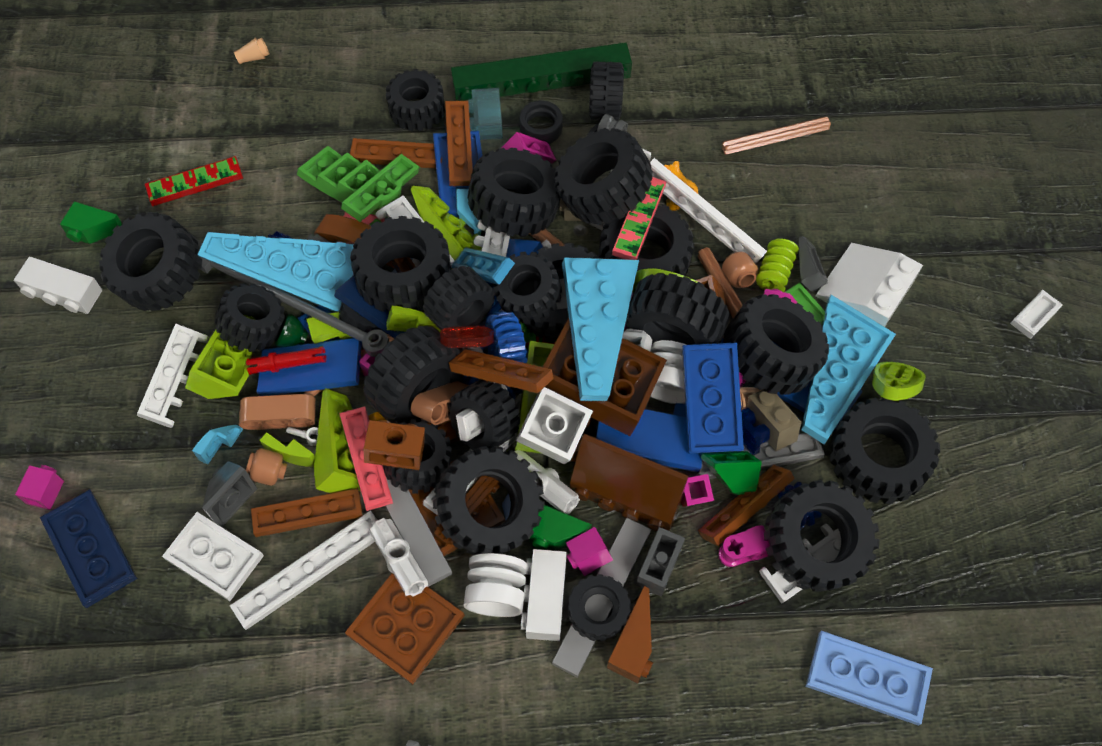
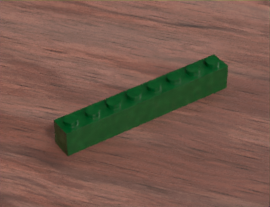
M627 42L451 67L456 101L470 102L590 84L591 66L594 61L621 62L624 67V79L631 78L632 60Z

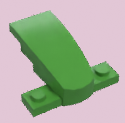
M327 146L299 167L297 176L325 194L342 202L341 209L361 222L369 214L376 215L378 210L400 198L402 186L418 174L420 167L400 154L380 171L368 160L360 163L349 153L341 156Z

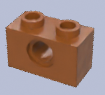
M369 420L363 448L364 463L419 470L425 441V428L414 424L402 425L390 423L386 420ZM394 441L400 442L399 444H391Z

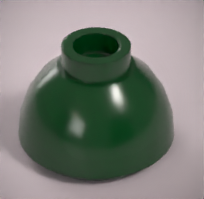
M291 314L287 315L281 325L275 344L280 348L303 345L308 332L304 331L299 319Z

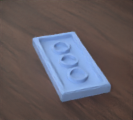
M820 631L805 687L919 726L922 724L933 668Z

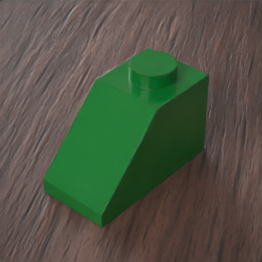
M73 202L60 223L67 238L74 242L82 241L88 244L112 236L114 233L113 229L116 226L123 225L117 214L78 202Z
M748 451L701 454L703 462L718 481L727 487L731 493L743 495L745 492H755L757 490L762 461Z
M544 505V510L538 514L541 517L539 526L532 529L534 533L529 538V542H532V545L539 550L549 549L557 551L568 547L566 542L592 529V524Z

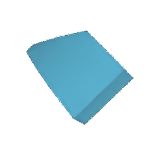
M456 189V207L459 219L461 218L474 230V234L477 233L481 236V230L477 227L479 220L474 216L473 211H471L468 205L469 200L467 196L469 189Z
M230 425L209 430L196 444L192 452L199 461L208 465L222 443L229 447L233 446L243 428L238 425Z

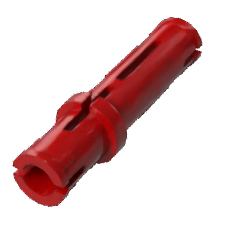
M323 346L282 354L273 352L264 357L248 358L246 365L257 364V366L247 368V371L250 375L266 371L275 373L284 368L325 363L326 355H315L326 353Z

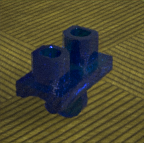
M748 407L741 410L743 444L752 455L760 453V445L770 439V429L765 424L754 427L753 424H755L756 417L754 412Z

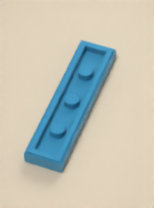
M464 248L453 263L452 268L469 266L483 280L500 285L515 263L508 257Z

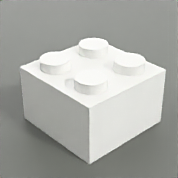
M544 387L537 394L515 441L566 464L571 460L593 411Z

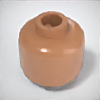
M746 252L730 254L722 265V271L729 283L736 288L751 286L758 275L757 265Z
M260 448L256 453L251 452L246 471L253 482L273 486L278 478L284 479L287 464L283 463L282 454Z

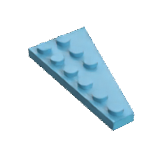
M207 232L198 256L331 311L339 312L342 302L334 297L335 290L353 276L350 256L351 251L354 249V244Z
M563 259L562 268L580 401H607L610 396L639 260Z
M830 295L827 301L822 332L826 333L828 338V359L822 369L811 380L801 429L822 444L826 443L896 335L833 295Z

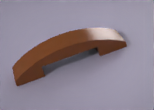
M326 214L314 233L333 243L339 240L346 244H354L357 238L361 239L360 234L366 228L368 230L371 229V226L352 218ZM392 261L386 264L394 268V266L392 265Z

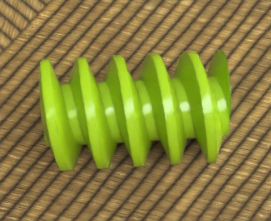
M775 239L768 244L756 282L764 291L765 289H778L784 292L786 289L784 286L788 283V277L791 274L790 270L793 268V262H795L799 248L790 240Z

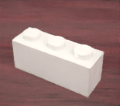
M30 256L14 279L23 295L29 298H41L44 302L53 306L56 304L62 305L73 313L80 311L88 314L102 292L101 287L93 277Z
M533 549V557L527 558L526 575H531L530 585H525L524 602H528V612H522L521 630H526V639L560 641L566 552Z

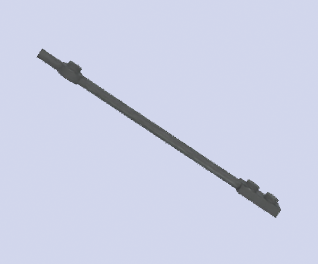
M197 240L198 246L201 247L203 242ZM201 258L202 269L199 270L208 273L214 267L249 286L252 283L256 284V287L261 288L263 286L267 288L266 291H272L276 294L274 297L279 298L281 302L361 341L369 356L376 357L390 342L387 334L382 330H372L366 333L280 289Z

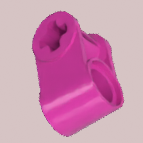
M763 525L755 526L744 532L727 537L718 552L721 563L728 567H735L768 557L766 548L770 547V543L764 540L765 527Z

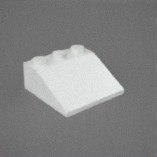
M851 243L828 276V283L820 288L816 297L827 303L830 295H833L885 327L912 286L923 265L902 253Z

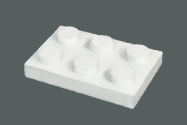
M196 512L162 557L228 601H231L264 555L259 550Z

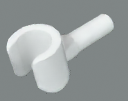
M288 427L286 430L289 434L307 439V443L310 446H316L317 440L310 438L311 435H318L317 427H312L307 431Z

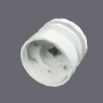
M666 340L656 341L652 344L650 352L667 361L650 397L671 404H685L682 346L686 344Z
M485 553L473 555L469 560V568L471 570L468 571L467 575L473 584L466 586L464 608L477 614L494 617H513L522 614L524 592L518 589V587L526 584V577L524 575L527 574V563L519 558L504 554Z

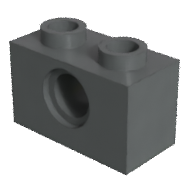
M659 527L639 573L636 586L642 589L644 586L648 587L649 592L662 597L685 538Z

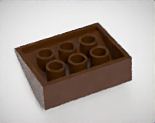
M568 318L543 365L544 368L552 369L554 378L545 388L592 410L593 412L590 417L631 436L667 360L622 338L609 398L607 401H580L570 321Z
M584 434L571 477L570 489L579 495L578 498L582 501L591 500L598 503V506L606 511L615 510L622 513L625 518L635 522L638 520L644 522L654 531H658L659 527L670 531L682 501L688 476Z

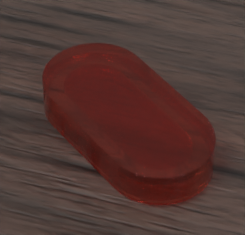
M484 326L449 327L440 331V343L450 348L485 347L494 342V331Z

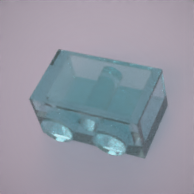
M499 88L472 90V99H468L469 113L474 115V117H469L470 131H479L480 140L502 139Z

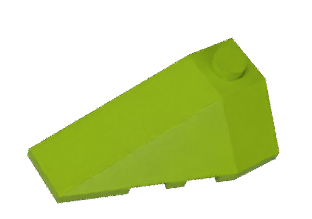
M412 186L411 192L420 217L424 222L427 221L434 225V229L440 230L443 238L448 243L449 254L454 261L464 248L482 251V247L474 244V238L479 235L477 233L474 235L469 233L464 228L466 223L461 218L458 219L447 213L450 208L428 187Z
M243 315V316H245V317H247V318H249V319L255 320V318H253V317H251V316ZM216 330L192 366L185 386L186 389L207 399L238 396L249 377L247 368H250V365H246V360L251 358L252 352H249L248 349L241 351L235 345L233 347L228 345V341H223L220 338L221 333H217Z
M327 388L323 390L314 461L315 487L328 493L357 488L361 491L339 414L353 409L346 395Z

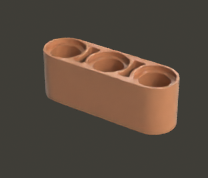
M455 381L420 393L411 404V412L413 415L434 425L450 420L448 404L451 402V397L469 385L461 381Z
M307 394L242 398L240 400L239 426L247 430L313 426L315 424L316 398Z

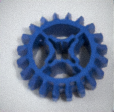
M504 311L490 314L486 319V331L484 333L488 355L527 363L524 333L515 314Z

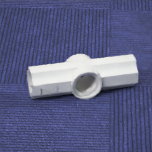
M516 450L515 452L518 453L516 458L518 460L525 458L530 463L527 467L530 472L536 471L539 476L535 482L537 487H543L544 494L540 496L560 512L570 514L580 500L578 498L579 495L560 481L559 475L554 469L544 468L525 452Z
M382 518L376 521L370 528V533L387 562L388 570L394 574L406 596L411 595L414 597L422 593L423 589L428 586V581L411 554L409 544L406 540H403L391 519Z

